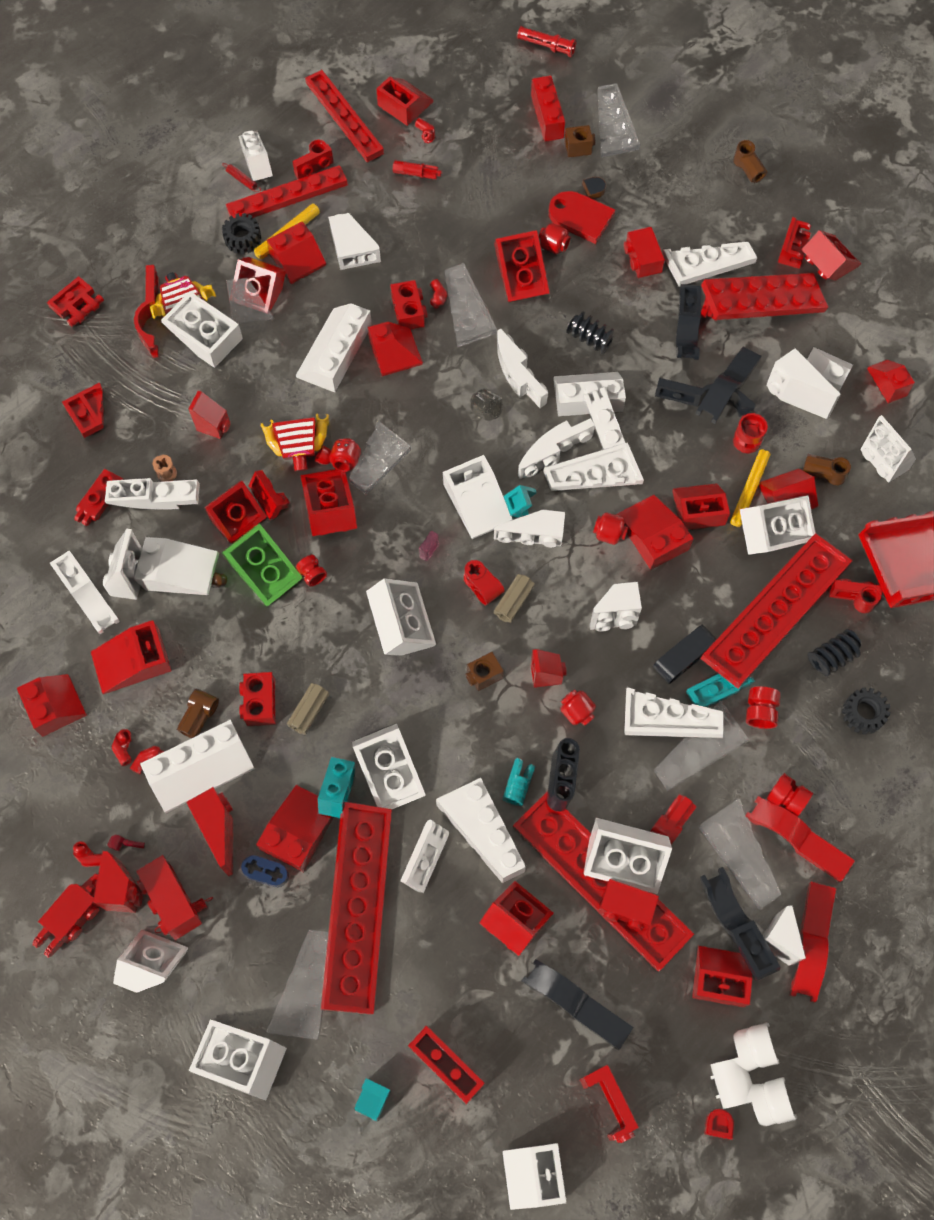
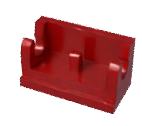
M792 217L777 263L800 269L805 254L801 249L808 243L811 235L810 232L806 231L811 229L809 223Z

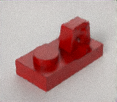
M263 470L254 472L248 486L270 520L275 519L280 510L288 507L290 501L284 492H275L270 479L267 478Z

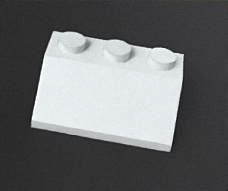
M618 372L555 376L553 378L558 416L590 414L583 395L588 393L590 400L593 401L592 391L596 390L599 398H601L600 388L602 387L606 389L613 411L622 412L624 409L625 389L623 378Z
M383 579L366 591L384 654L405 655L436 645L418 583Z
M596 818L589 839L584 875L605 881L612 879L643 891L658 894L672 851L669 837Z

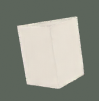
M787 906L775 915L763 937L775 957L787 965H794L805 959V954L793 907Z

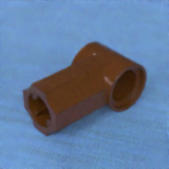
M749 140L740 141L737 145L733 162L737 167L743 169L751 182H754V184L760 182L767 175L768 171L756 155L754 143Z
M807 454L803 471L812 476L827 479L830 484L839 486L845 483L851 469V464L843 457L829 459Z
M195 689L188 700V709L176 730L191 739L198 736L207 718L212 717L219 704V698L202 690Z

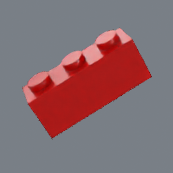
M552 76L532 78L531 98L544 142L564 139L565 119Z
M164 855L136 871L140 878L137 884L144 895L148 893L151 900L147 903L154 915L158 913L161 919L158 925L165 936L170 934L176 941L202 924L172 865Z
M427 1025L408 1045L466 1105L484 1086L485 1083Z

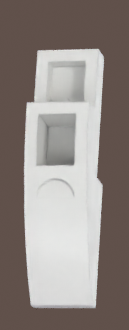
M499 329L497 331V352L502 371L508 383L519 398L527 393L539 408L547 404V388L543 383H539L534 378L533 372L527 368L528 357L526 352L515 345L513 338L509 334H505L502 329Z
M591 418L573 427L569 425L568 421H565L545 433L523 457L519 464V478L532 477L539 470L557 464L560 451H568L573 445L590 440L595 428Z
M151 478L107 481L105 502L107 504L140 509H180V505L198 504L200 483L198 480L153 482Z

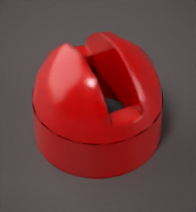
M322 445L321 449L317 452L315 462L323 465L330 464L329 455L331 450Z

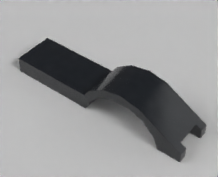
M680 285L676 333L677 358L684 357L699 360L698 332L701 319L702 286Z
M743 346L724 373H721L716 378L698 407L696 414L700 416L704 410L714 415L711 422L715 424L737 388L740 389L760 362L762 356Z
M659 378L655 396L698 407L712 384L700 388ZM736 389L729 400L741 418L746 414L752 413L749 410L754 411L756 404L738 389Z
M719 868V875L707 880L705 875L701 876V883L717 919L727 933L731 935L756 981L780 971L781 966L755 921L749 919L740 907L724 868Z
M535 959L533 962L535 968L529 977L526 978L524 976L521 982L552 1000L576 1021L619 1051L634 1027L595 1001L572 981Z

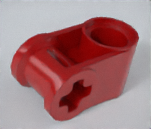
M471 560L466 564L463 576L464 582L483 605L487 606L505 592L502 583L491 574L482 562Z

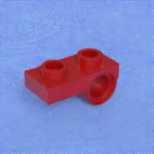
M319 139L312 141L309 144L310 153L292 161L294 173L298 179L309 176L334 163L332 149L325 141Z
M849 579L835 580L830 587L829 597L854 600V607L857 611L869 613L880 601L882 588L880 585H875L872 582L857 583ZM863 596L868 597L871 602L865 601Z

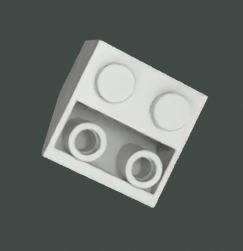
M638 582L614 584L594 607L590 630L607 631L614 627L629 629L637 625L642 609Z
M558 1143L503 1151L510 1210L566 1203Z

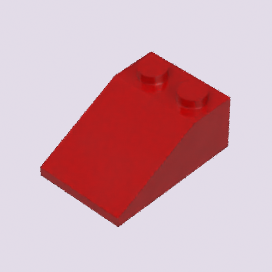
M537 230L495 239L494 245L508 302L550 294Z
M335 469L300 475L312 536L357 529L354 504L345 472Z
M655 495L616 514L625 519L624 526L628 527L627 535L650 570L690 550L694 538L683 522Z
M295 785L268 822L256 845L260 851L304 873L334 817L319 814L318 795Z
M214 787L186 803L220 868L228 876L233 875V818L229 812L233 811V808L223 792L217 793Z

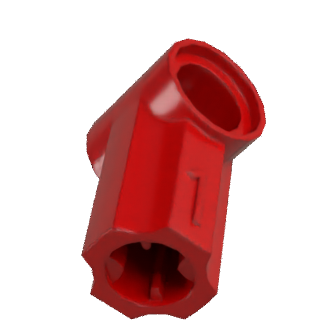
M679 794L665 815H661L650 832L668 836L672 845L683 830V825L697 806L689 798Z

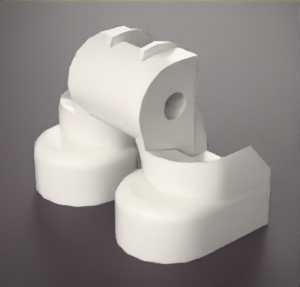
M767 1022L738 1030L733 1035L738 1058L711 1064L713 1076H710L711 1079H715L719 1095H716V1098H720L723 1109L752 1102L757 1120L763 1126L781 1124L798 1118L797 1114L793 1113L784 1077L767 1081L764 1084H752L750 1071L758 1067L763 1068L780 1063L768 1031L770 1025Z

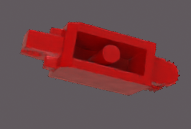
M97 873L81 886L70 884L38 921L44 928L35 937L32 945L38 948L44 944L51 934L55 936L54 940L44 951V955L48 958L52 957L64 943L68 944L70 941H74L81 934V928L87 920H92L99 912V906L93 903L98 879Z

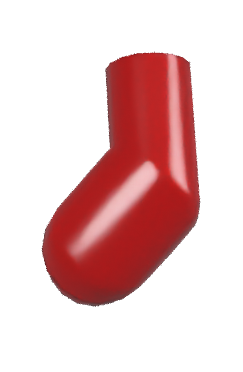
M435 279L430 283V287L435 292L433 298L430 299V304L437 309L445 303L448 294L440 281Z
M158 746L142 750L130 769L137 774H141L143 769L140 763L164 751L160 750Z

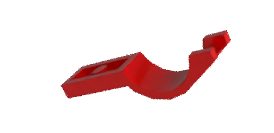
M146 265L145 302L135 311L133 320L140 340L152 357L158 358L159 347L155 345V337L144 332L143 327L152 316L150 306L155 304L156 297L159 294V276L155 265Z
M759 796L754 802L757 803V806L752 813L747 812L744 818L755 825H761L776 832L793 846L797 854L838 882L843 881L853 865L854 859L812 832L795 814Z
M815 882L809 883L800 932L805 959L799 961L795 977L791 983L789 996L796 997V994L800 993L811 996L810 1002H817L828 959V935L836 888Z

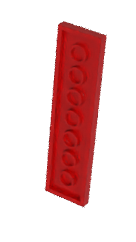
M815 533L702 655L701 660L739 689L831 587L834 581L849 567L853 560Z
M547 791L513 825V828L598 912L608 881L584 875L591 833L567 809L561 812L552 810L547 804ZM659 899L648 929L643 928L642 931H638L628 927L627 922L619 919L618 922L606 920L658 972L694 935Z
M349 802L343 803V812L340 816L321 1010L374 1014L392 809Z

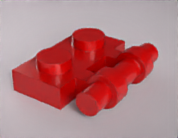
M78 276L51 298L47 304L62 319L70 314L72 317L67 320V323L74 327L77 323L81 324L90 312H95L99 309V305L104 302V299L99 294L95 298H91L95 293L93 288ZM83 302L86 303L79 311L76 309Z

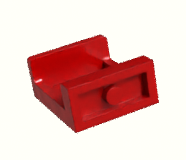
M608 1065L579 1079L584 1089L599 1083L620 1125L618 1130L607 1135L610 1141L616 1140L617 1143H623L634 1137L633 1131L639 1127Z

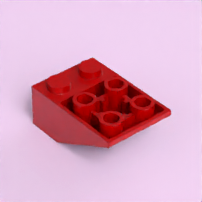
M154 620L130 627L91 651L103 695L172 671L160 630Z

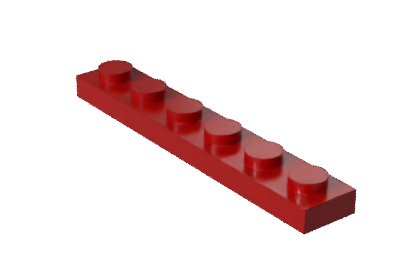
M323 70L305 78L308 87L367 163L384 154V148Z
M338 165L225 205L229 216H233V218H236L235 214L238 213L240 217H242V213H245L247 217L251 215L255 218L348 186L341 166Z

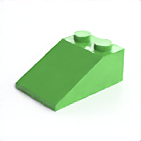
M260 523L221 552L266 607L303 578Z

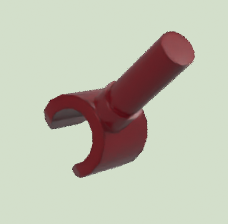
M119 835L111 836L107 844L109 848L118 852L122 845L142 849L145 847L144 842L131 841Z

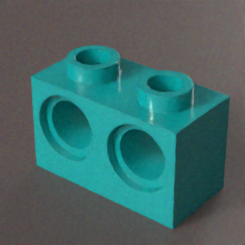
M331 757L318 796L319 814L340 818L343 812V803L348 802L355 780V762Z

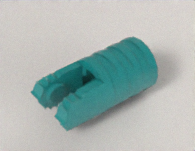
M517 757L514 761L502 800L511 805L523 806L535 765L529 764L525 769L523 777H521L519 774L523 760Z

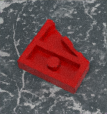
M100 383L62 401L64 408L84 438L104 428L103 389Z

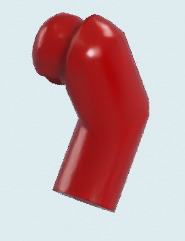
M418 118L415 122V127L423 131V141L425 143L433 142L435 139L434 126L422 118Z
M121 729L116 734L112 744V751L122 767L132 762V758L127 752L132 736L128 729Z
M83 841L74 844L73 855L82 866H100L102 853L94 854Z

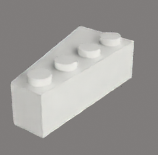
M481 778L436 799L437 807L464 836L469 845L475 849L481 856V859L502 883L525 872L526 866Z

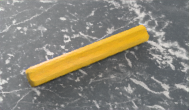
M312 203L271 237L301 221L306 225L320 213L318 206ZM266 240L254 249L255 256L260 260L269 254Z
M759 450L730 520V524L733 526H742L740 509L749 508L771 454L769 451Z

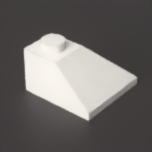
M813 347L807 358V361L839 392L853 364Z
M141 930L117 959L113 983L136 993L165 982L186 954L188 947Z

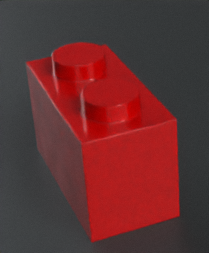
M652 226L628 232L627 239L624 242V250L626 254H629L631 268L633 271H636L638 278L662 273L665 259Z
M609 879L598 912L604 914L603 918L606 920L618 922L619 919L627 922L628 927L642 931L643 928L648 929L651 925L659 896Z

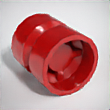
M755 413L742 416L733 437L736 449L747 454L756 452L761 447L763 438L766 435L767 421Z
M762 686L750 688L748 704L751 707L747 709L746 723L755 728H776L778 726L779 712L775 708L780 706V691Z
M783 773L766 799L778 806H784L786 810L798 817L811 799L813 792L803 785L796 786V781Z

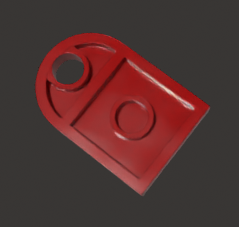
M574 191L558 193L549 204V218L552 223L566 228L568 232L594 244L598 242L615 215V209ZM563 204L565 208L559 209L555 205Z

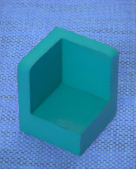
M519 485L503 496L510 516L520 518L529 515L527 509L533 506L530 498L537 493L534 488Z
M366 1078L361 1088L363 1090L354 1109L378 1121L391 1090Z

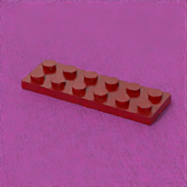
M814 273L704 279L701 284L715 320L823 313L828 309L827 302Z

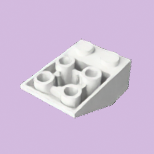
M882 415L879 416L860 450L864 458L874 465L878 474L889 483L908 471L916 458L908 444Z
M484 455L443 472V485L472 539L493 531L495 526L513 520L495 475Z

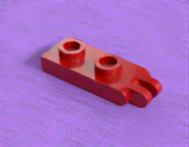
M104 469L77 505V514L74 520L77 522L82 521V524L88 526L92 520L97 521L109 505L105 502L107 481L124 479Z

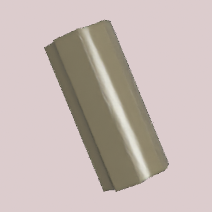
M518 574L495 608L494 614L502 621L511 623L531 593L535 583L529 577Z
M311 683L287 725L294 731L306 735L330 695L329 692L323 687Z

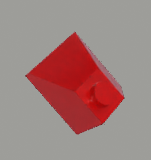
M389 321L368 327L369 342L382 376L423 365L409 327Z

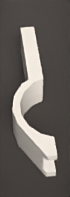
M70 551L50 562L99 634H102L103 630L112 624L120 622Z

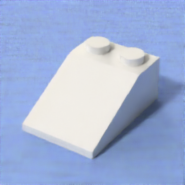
M190 291L161 320L198 357L214 368L243 339L238 323Z
M796 348L775 362L766 385L769 391L781 401L825 419L830 417L841 395Z
M808 496L740 509L748 554L769 552L806 543L815 534Z
M132 529L125 530L115 545L114 552L110 554V567L108 574L104 576L103 586L110 596L137 600L140 585L134 580L142 547Z
M145 537L134 580L146 591L209 595L219 552L166 538Z
M397 724L352 742L353 749L377 807L394 809L426 796Z
M210 1019L189 1071L266 1101L287 1048L272 1040Z

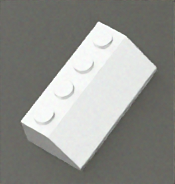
M351 303L333 308L298 370L296 378L336 392L368 333V327L372 326L370 310Z
M231 720L140 763L148 783L165 813L186 804L190 799L212 787L216 789L255 769Z

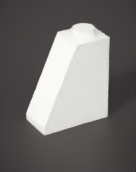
M349 213L329 217L330 230L340 270L381 262L379 245Z

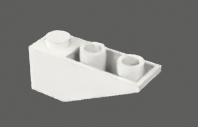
M246 131L243 135L238 136L253 181L273 176L268 155L258 131Z
M540 510L494 527V539L503 543L515 541L521 542L524 545L543 544L550 548L561 546L565 512Z

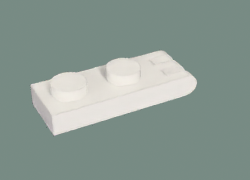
M602 387L600 388L601 398H599L596 390L592 391L593 401L590 400L588 393L584 394L583 397L604 450L624 444L625 441L606 389Z
M432 820L426 822L401 878L402 883L418 892L424 893L449 836L448 830L442 829L440 825Z

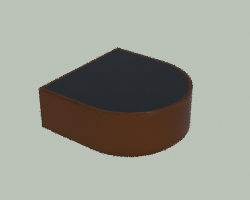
M591 177L583 179L582 185L589 198L595 199L604 195L606 182L602 178Z

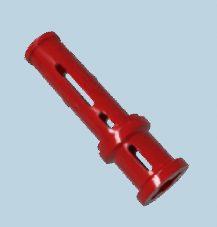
M520 26L517 35L518 39L551 48V51L557 53V51L565 53L568 57L573 56L577 44L576 39L568 40L562 38L559 34L552 36Z

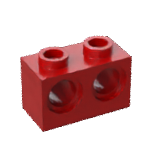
M411 280L390 284L391 297L398 324L409 327L410 330L425 327L424 318H428L425 305H421L423 300L422 289L417 288L416 281Z
M273 673L243 674V682L239 683L240 696H243V704L239 706L240 719H243L247 726L276 725V694ZM255 685H263L260 691H251ZM256 707H262V708H263V710H262V712H261L260 714H258V715H253V714H252V711H253L254 708H256Z

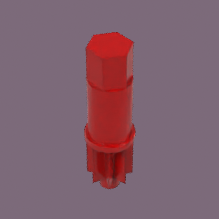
M397 160L393 163V173L437 180V176L441 177L442 171L438 170V166Z

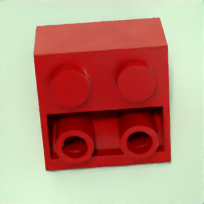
M388 77L376 88L378 106L407 126L433 103L431 97L404 79Z
M717 483L673 488L672 492L677 516L687 530L726 525L730 511L726 493Z
M698 946L692 998L743 1008L750 1005L752 972L742 954Z

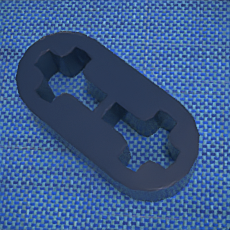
M252 855L245 858L241 865L243 874L250 880L276 888L282 887L288 881V871L280 863ZM254 862H257L256 865L259 868L263 869V871L259 872L254 870L253 873L250 874V870L247 868V866L253 865ZM280 869L283 877L282 879L277 878L276 882H274V878L267 874V872L276 873Z

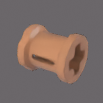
M168 455L157 456L153 460L152 465L160 481H173L176 478L177 470Z

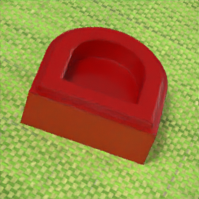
M724 1109L712 1110L706 1118L704 1135L733 1140L734 1120L732 1115Z

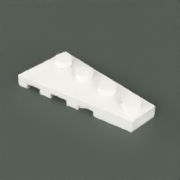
M749 242L722 244L721 247L707 245L702 246L701 249L690 250V247L681 248L680 251L663 249V257L678 286L756 263L757 256Z
M628 443L544 468V474L551 491L643 484L644 481Z
M626 688L625 735L723 738V711L695 704L687 705L680 703L679 700L671 698L667 700L656 697L655 694L647 692L643 694L635 692V689Z

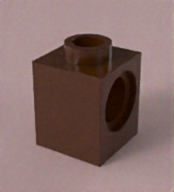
M590 125L566 128L564 142L568 158L592 155V147L596 145L595 134L591 133Z
M490 652L468 663L465 676L471 686L475 685L476 689L480 691L502 680L504 671L494 653ZM486 669L489 671V674L487 676H480L477 674V671Z

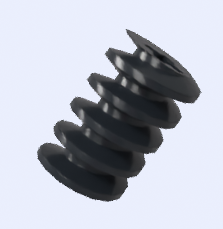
M584 311L579 315H575L568 324L566 333H572L574 338L579 337L581 342L586 341L587 346L591 347L594 345V350L599 351L601 349V354H605L613 341L614 329L612 328L606 332V324L599 328V320L592 324L593 316L590 315L587 319H584L586 313Z
M846 629L835 638H831L827 643H823L820 647L815 648L813 652H809L807 654L808 659L818 672L828 677L831 674L830 670L836 672L838 665L844 667L846 665L845 660L852 662L853 656L856 658L860 657L861 641L854 631Z

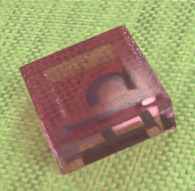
M430 531L419 547V557L421 559L429 560L438 547L439 539L437 533Z

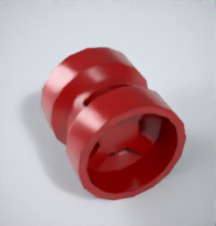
M315 555L304 557L296 565L298 572L305 576L304 581L309 587L320 584L327 577L326 570L323 567H319V560Z

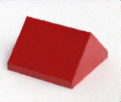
M799 468L761 481L758 484L767 504L808 496L811 510L819 506L814 476Z
M242 480L205 506L210 521L229 543H233L267 518Z

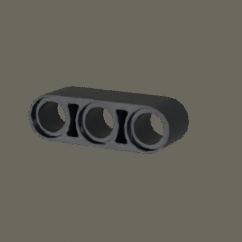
M702 624L654 663L653 668L668 684H671L701 660L702 655L717 639Z
M571 738L562 739L552 755L547 804L552 810L557 812L564 811L575 794L580 748L578 743ZM557 794L562 795L564 799L560 798Z

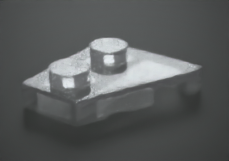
M248 278L226 280L233 321L236 323L274 320L273 315Z

